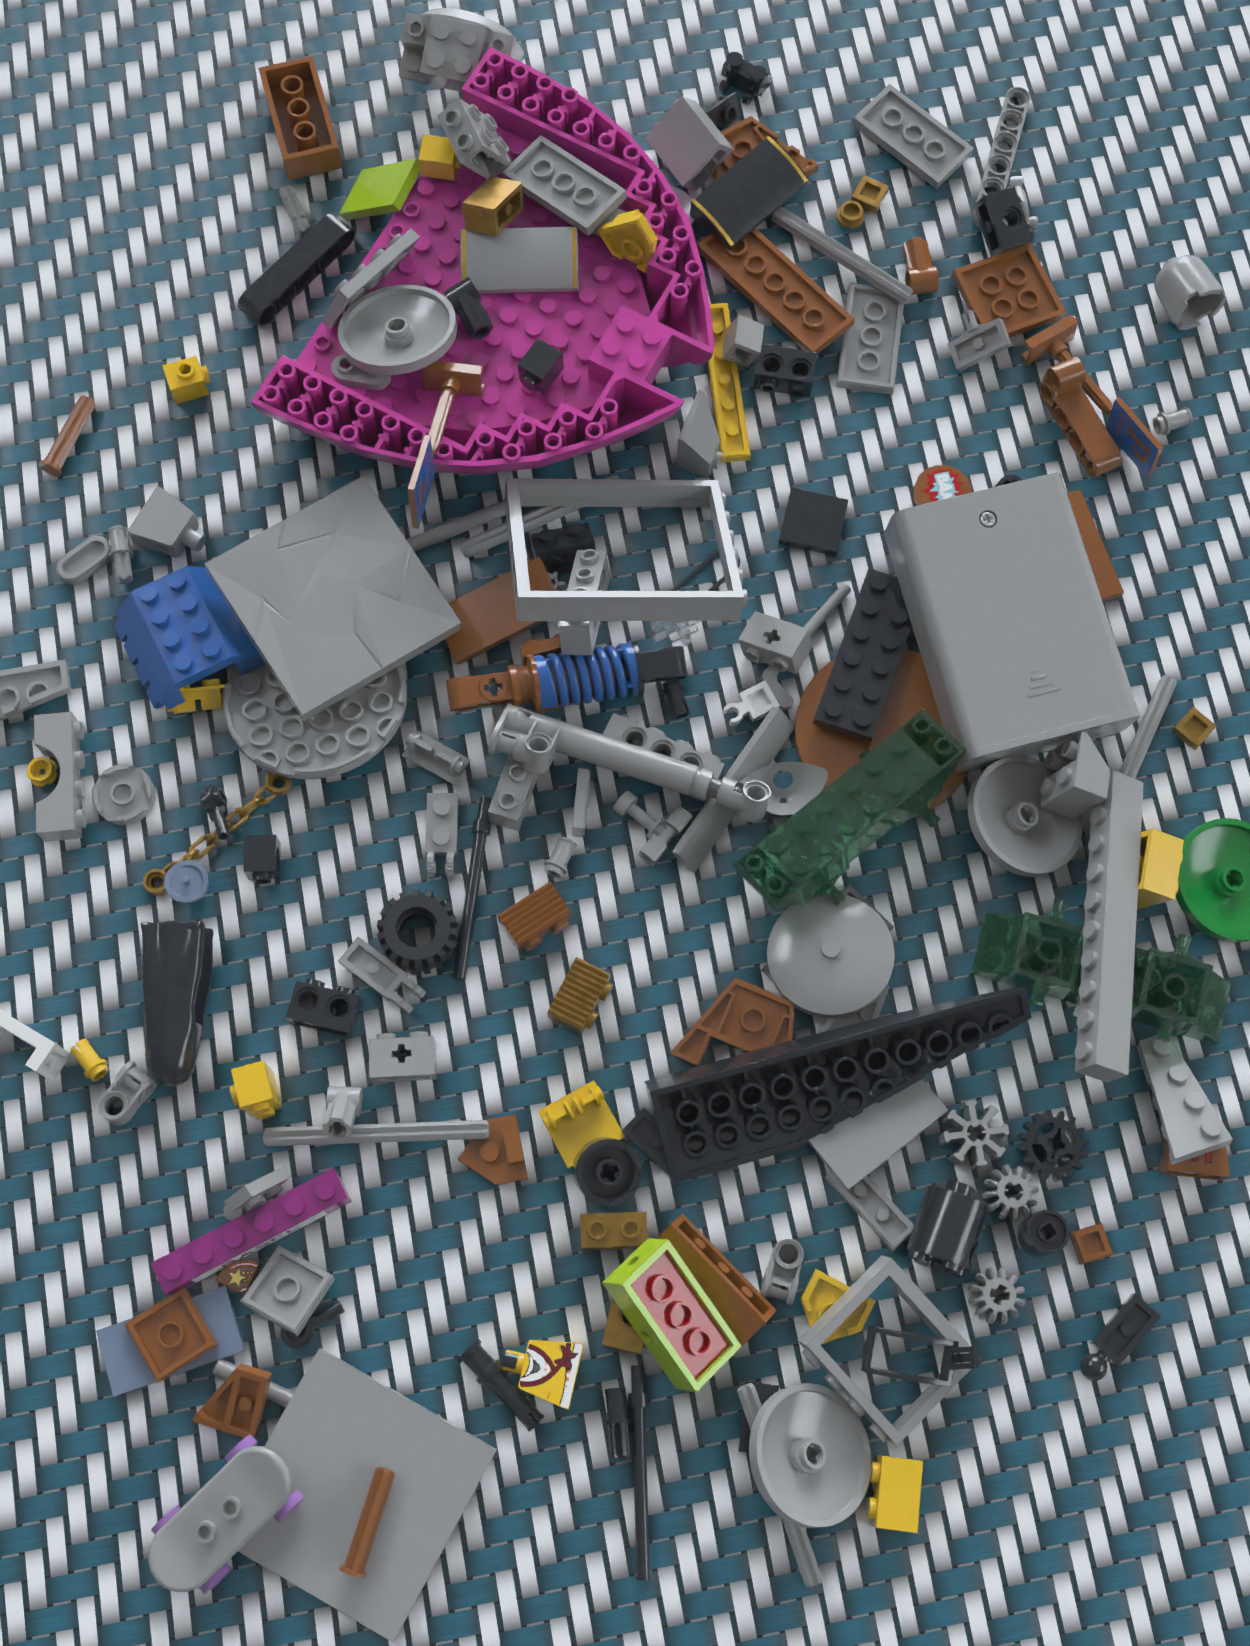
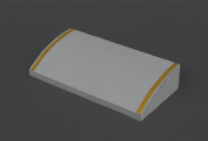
M577 227L504 228L497 236L460 229L461 281L470 277L478 293L579 291Z

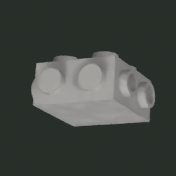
M458 98L447 105L446 109L437 116L462 165L488 179L490 176L496 177L512 163L507 154L509 148L505 141L498 136L495 130L498 128L497 124L490 114H483L474 104L469 105Z

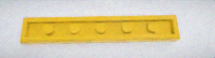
M728 303L710 304L714 351L711 359L707 362L715 424L720 438L719 451L723 452L721 463L750 460L751 454L738 368L736 363L722 358L725 332L731 324Z

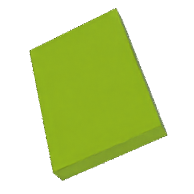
M415 158L361 170L339 215L347 221L400 211L420 173L418 159Z

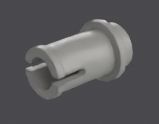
M1183 407L1167 414L1164 412L1157 414V417L1153 419L1155 432L1168 435L1171 430L1191 425L1193 422L1191 410Z
M558 837L550 859L544 862L546 866L544 871L555 878H561L563 874H566L568 872L566 866L577 844L569 838Z

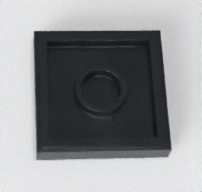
M791 487L778 544L836 556L849 500Z

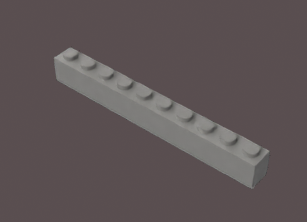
M1114 770L1110 772L1107 799L1092 807L1090 815L1091 830L1088 843L1089 861L1086 872L1087 892L1084 902L1085 923L1082 932L1084 938L1083 954L1081 957V985L1079 987V1015L1077 1017V1046L1075 1048V1072L1106 1083L1129 1074L1144 784Z

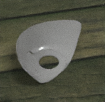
M782 762L759 768L747 775L741 782L747 783L748 781L757 780L766 783L771 790L766 811L782 816L792 815L803 811L814 802L827 782L828 772L826 769L807 763ZM781 770L790 772L793 777L792 784L785 789L776 787L773 782L774 775ZM781 798H786V803H779Z

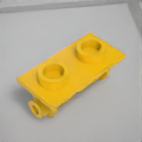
M220 679L202 680V687L190 688V685L179 689L186 702L171 709L167 707L168 712L173 711L174 714L197 711L195 700L198 699L201 700L202 710L223 709V688L226 687V684H221Z

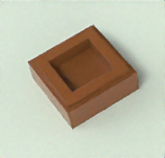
M1102 1223L1070 1232V1238L1080 1265L1113 1255Z

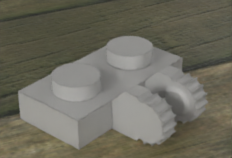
M283 1166L246 1184L225 1200L224 1203L226 1205L224 1206L223 1214H225L227 1220L232 1221L259 1207V1204L264 1200L263 1197L268 1201L284 1190L281 1185L292 1177L287 1168Z

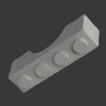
M72 712L34 715L35 745L42 754L58 760L60 766V778L56 788L49 796L36 803V833L44 842L82 838V828H86V814L84 809H81V798H85L86 789L80 775V769L85 768L84 753L80 751V740L84 739V728L82 722H79Z

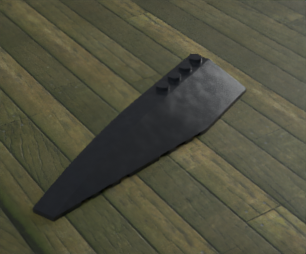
M1020 986L879 1017L644 1081L672 1183H678L804 1146L809 1143L808 1140L818 1134L829 1132L835 1128L836 1124L849 1117H856L863 1113L862 1110L876 1102L881 1103L922 1080L929 1072L949 1065L954 1058L965 1052L970 1053L980 1047L981 1043L992 1037L997 1038L1031 1019L1032 1016L1025 987Z

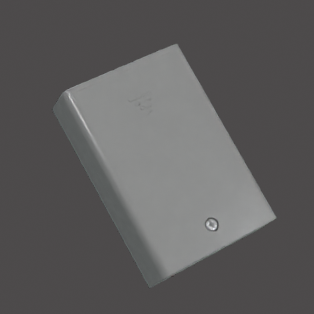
M1050 473L902 509L892 515L884 531V536L957 773L983 768L1005 757L1030 756L1053 750L1081 731L1087 732L1091 740L1116 734L1126 730L1140 718L1060 473Z

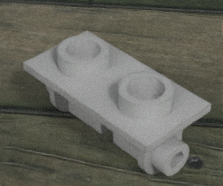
M417 731L415 735L411 733L406 740L408 747L402 754L404 758L454 786L470 762L469 758L420 731Z

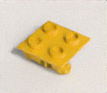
M594 1080L537 1111L568 1168L573 1166L574 1158L587 1142L600 1137H612L618 1140L625 1137L604 1099L605 1096L602 1090L596 1085Z

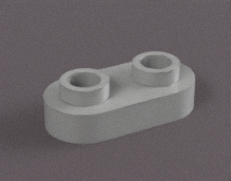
M344 354L335 357L331 364L333 377L341 385L377 391L386 388L391 381V375L373 374L355 367L345 358ZM344 365H351L347 369L342 368Z

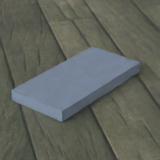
M228 1286L192 1297L216 1339L218 1346L168 1378L246 1351ZM131 1319L96 1331L113 1397L157 1383L125 1326V1323Z

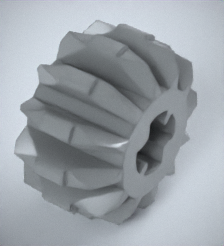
M1008 1164L1002 1166V1173L994 1169L990 1172L993 1180L986 1179L983 1182V1185L991 1191L983 1193L982 1198L985 1200L992 1199L993 1203L988 1205V1211L991 1212L998 1207V1219L1003 1220L1007 1214L1012 1222L1019 1219V1213L1027 1217L1031 1214L1028 1206L1034 1207L1038 1203L1030 1195L1039 1192V1188L1036 1186L1029 1187L1028 1185L1034 1177L1030 1174L1022 1178L1023 1168L1020 1166L1016 1167L1013 1173ZM1013 1187L1016 1194L1008 1199L1004 1193Z
M993 1267L986 1268V1277L981 1273H977L974 1278L979 1285L971 1284L968 1287L969 1291L977 1294V1297L968 1300L969 1304L979 1303L980 1305L975 1311V1315L980 1317L987 1312L986 1322L988 1324H993L997 1316L1001 1325L1007 1323V1314L1012 1318H1017L1019 1313L1014 1306L1023 1307L1025 1305L1024 1300L1016 1298L1017 1294L1025 1292L1024 1287L1015 1288L1013 1286L1017 1282L1018 1276L1014 1274L1006 1279L1007 1269L1004 1267L998 1270L997 1275ZM999 1288L1001 1291L998 1294H1003V1300L994 1303L992 1300L995 1297H990V1291Z

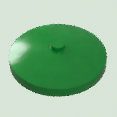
M1231 818L1208 821L1194 828L1182 839L1184 840L1183 860L1179 870V887L1175 896L1176 900L1191 923L1205 934L1225 942L1241 943L1250 941V823Z

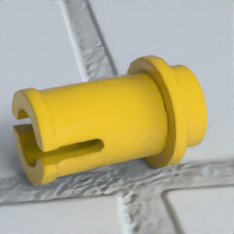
M87 1039L75 1043L79 1049L72 1046L70 1053L85 1070L84 1076L87 1079L91 1078L92 1081H97L104 1077L109 1071L107 1067L108 1062L98 1056Z

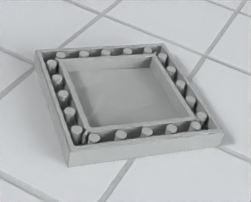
M364 476L205 563L206 572L303 722L461 630V621Z

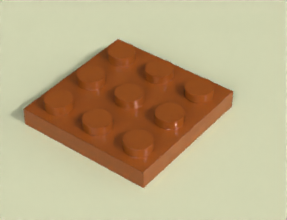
M1030 243L953 271L952 278L969 311H974L978 325L987 324L1000 317L1004 322L1009 338L1064 319L1067 313Z

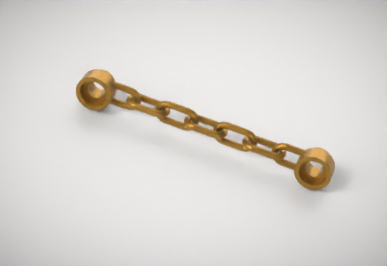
M269 772L265 778V785L256 791L253 800L244 807L236 808L225 817L229 821L239 812V817L242 818L234 826L227 822L229 831L233 832L248 820L249 814L258 806L268 804L276 796L287 794L292 786L291 779ZM279 780L285 782L281 788L274 787V784ZM268 788L271 795L264 800V797L260 794ZM216 830L211 834L203 835L190 846L189 852L179 861L170 862L162 870L152 869L148 871L143 878L145 889L153 896H162L167 893L164 886L165 872L180 861L200 859L216 846L218 840ZM206 840V843L211 845L199 854V850L195 848ZM163 880V885L160 888H153L155 881Z

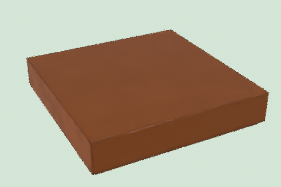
M184 1286L125 1323L127 1330L157 1383L162 1382L218 1346L211 1330L187 1288Z

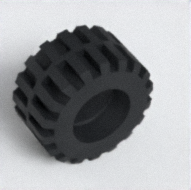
M412 889L413 894L407 895L406 891L399 893L400 899L396 901L392 898L388 901L389 908L383 907L380 913L382 919L377 922L379 930L377 936L384 954L391 962L404 972L409 970L412 975H418V971H423L426 975L431 973L430 969L436 967L437 970H440L444 967L443 962L445 960L449 962L453 958L452 952L453 950L456 951L458 947L459 929L453 909L449 904L445 903L444 898L440 895L434 897L433 892L428 890L425 891V894H420L419 889ZM415 918L429 919L437 926V933L433 940L422 947H410L400 939V933L404 925Z

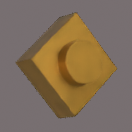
M863 175L852 195L851 201L858 202L863 209L876 214L888 192L889 186Z
M1192 707L1171 732L1195 751L1217 725L1195 707Z

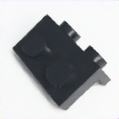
M588 522L582 524L574 523L568 527L553 530L545 529L539 533L530 534L536 558L540 557L547 572L551 574L554 572H558V574L572 572L577 550H596L595 541Z

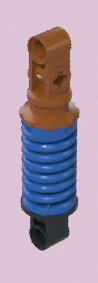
M630 640L628 643L618 644L616 647L612 645L605 646L604 649L602 647H595L593 655H562V652H560L558 656L555 653L548 654L545 659L542 655L533 656L531 654L527 655L525 666L515 667L514 665H508L506 672L450 678L446 680L451 712L511 703L518 707L521 704L531 703L534 711L537 713L546 708H557L559 705L558 698L562 707L569 705V697L573 705H579L581 702L580 695L584 703H591L592 693L596 702H601L604 695L607 700H613L615 698V691L621 699L626 698L627 693L634 697L642 698L644 696L645 683L667 682L672 679L680 680L687 678L688 673L683 646H673L640 653L637 642ZM489 683H493L494 688L500 689L495 696H492L490 691H485Z

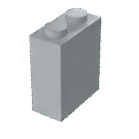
M681 96L672 103L667 114L662 120L655 123L650 134L645 138L682 187L695 191L702 186L733 151V147L695 100Z

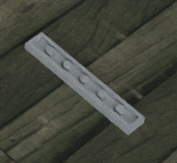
M772 707L725 777L741 782L742 779L755 770L770 765L795 729V726L780 708ZM710 797L672 853L688 870L696 872L737 813V810L716 804V799Z

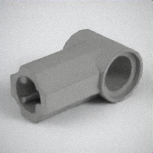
M328 1087L326 1114L322 1127L323 1134L327 1135L331 1141L343 1142L344 1138L351 1136L355 1117H360L362 1088Z

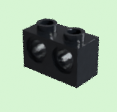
M762 344L753 388L760 389L766 393L779 392L796 398H810L818 353ZM766 369H773L776 372L771 373L766 371ZM794 374H802L804 377H797Z
M306 979V983L296 981L286 1014V1019L289 1023L352 1038L362 1004L360 997L355 995L356 991L344 986H337L336 990L325 988V983L315 979ZM309 996L317 997L318 1001L314 1008L310 1010L302 1008V1002L305 998ZM344 1003L349 1006L348 1012L344 1016H333L332 1012L336 1005Z

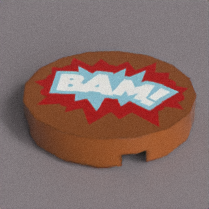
M935 465L925 469L918 476L913 488V501L918 506L972 493V486L967 476L960 470L948 465Z

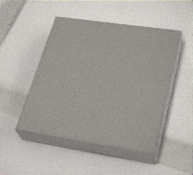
M278 1245L240 1302L243 1306L298 1337L335 1278L330 1273Z

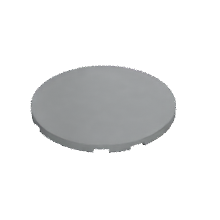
M234 663L233 671L226 687H224L223 694L224 718L228 730L241 752L256 765L269 772L296 779L332 777L348 772L369 761L395 735L404 717L408 696L404 669L400 665L303 722L266 663L242 675L236 663Z

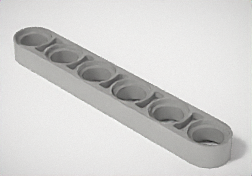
M1013 87L1006 93L976 202L985 195H988L984 190L987 187H994L998 191L1006 189L1030 103V94L1022 87ZM1018 97L1023 100L1024 104L1020 106L1014 105L1010 102V99ZM1011 119L1014 120L1018 126L1015 128H1009L1004 124L1003 121ZM999 142H1007L1012 148L1010 150H1002L997 144ZM1000 164L1005 168V172L996 173L992 170L991 166ZM974 208L972 221L978 228H981Z

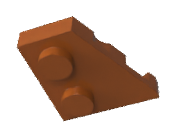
M241 1363L196 1413L192 1422L242 1438L251 1434L256 1439L259 1434L272 1373Z

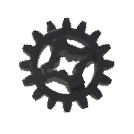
M1046 1110L1043 1118L1038 1113L1031 1116L1033 1123L1026 1121L1022 1125L1027 1132H1021L1017 1135V1138L1023 1141V1145L1017 1147L1016 1151L1024 1152L1026 1156L1020 1161L1021 1164L1030 1163L1032 1166L1029 1173L1032 1175L1040 1171L1041 1180L1043 1181L1047 1180L1050 1174L1054 1182L1061 1180L1062 1173L1067 1179L1074 1176L1072 1168L1077 1171L1082 1169L1084 1166L1079 1159H1085L1089 1155L1082 1150L1083 1146L1089 1144V1140L1080 1138V1134L1085 1131L1084 1127L1076 1129L1073 1126L1076 1121L1075 1117L1068 1121L1064 1120V1111L1058 1112L1055 1117H1053L1051 1110ZM1050 1125L1047 1134L1035 1133L1039 1127ZM1065 1132L1069 1135L1072 1143L1067 1138ZM1052 1139L1054 1140V1146L1058 1147V1150L1053 1153L1051 1152V1146L1047 1144ZM1033 1149L1038 1153L1040 1160L1036 1157ZM1059 1157L1070 1159L1064 1166L1055 1167Z

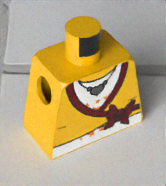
M529 1340L526 1354L506 1350L502 1370L521 1374L518 1384L519 1389L562 1408L569 1409L584 1344Z

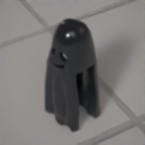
M143 921L141 923L142 985L146 1068L149 1076L155 1083L166 1087H176L183 1085L190 1079L196 1065L212 987L214 933L213 929L205 928L203 921H166L159 923Z

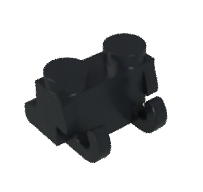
M731 52L727 55L721 71V75L725 78L727 77L726 81H721L719 90L725 93L730 86L745 93L742 103L748 106L756 95L760 97L771 84L773 77L766 72L763 66L753 65L746 61L739 52Z

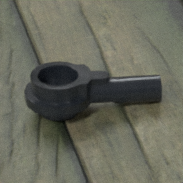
M210 784L205 787V791L200 793V799L205 811L209 814L210 820L214 821L218 839L225 840L230 837L227 820L223 814L225 812V804L228 803L227 797L220 787L215 788Z
M338 1300L312 1315L298 1337L281 1328L280 1334L283 1342L291 1348L300 1349L306 1347L314 1337V1329L345 1312L341 1302Z

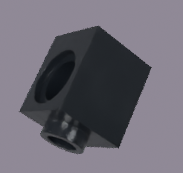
M244 835L243 872L248 880H252L253 883L268 884L271 883V879H280L281 843L276 835Z

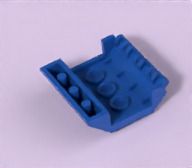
M185 566L129 593L116 613L118 619L114 627L121 641L125 642L123 646L132 664L136 665L135 670L143 687L147 688L146 693L155 709H159L164 705L171 709L186 702L179 689L229 665L236 663L242 675L265 664L263 658L209 577L206 568Z

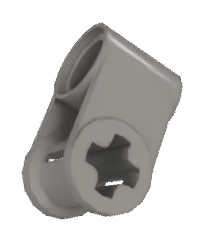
M134 1061L127 1062L121 1068L114 1082L101 1097L98 1104L100 1114L108 1122L116 1126L128 1123L157 1086V1083L150 1076L136 1067L137 1064ZM132 1079L137 1080V1081L140 1082L141 1084L136 1083V1082L133 1081ZM117 1101H122L124 1104L122 1111L117 1115H110L109 1109L111 1105Z
M784 1239L774 1245L760 1289V1294L764 1298L769 1296L786 1301L788 1306L793 1305L804 1258V1251L799 1242L794 1239ZM783 1245H790L796 1251L795 1261L791 1264L782 1262L779 1257V1250ZM772 1284L785 1287L786 1290L773 1287Z

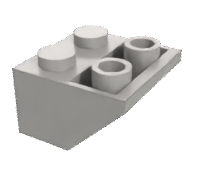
M1079 732L1048 752L1044 761V766L1046 767L1045 779L1040 788L1042 795L1040 807L1073 819L1107 799L1110 769L1087 732Z

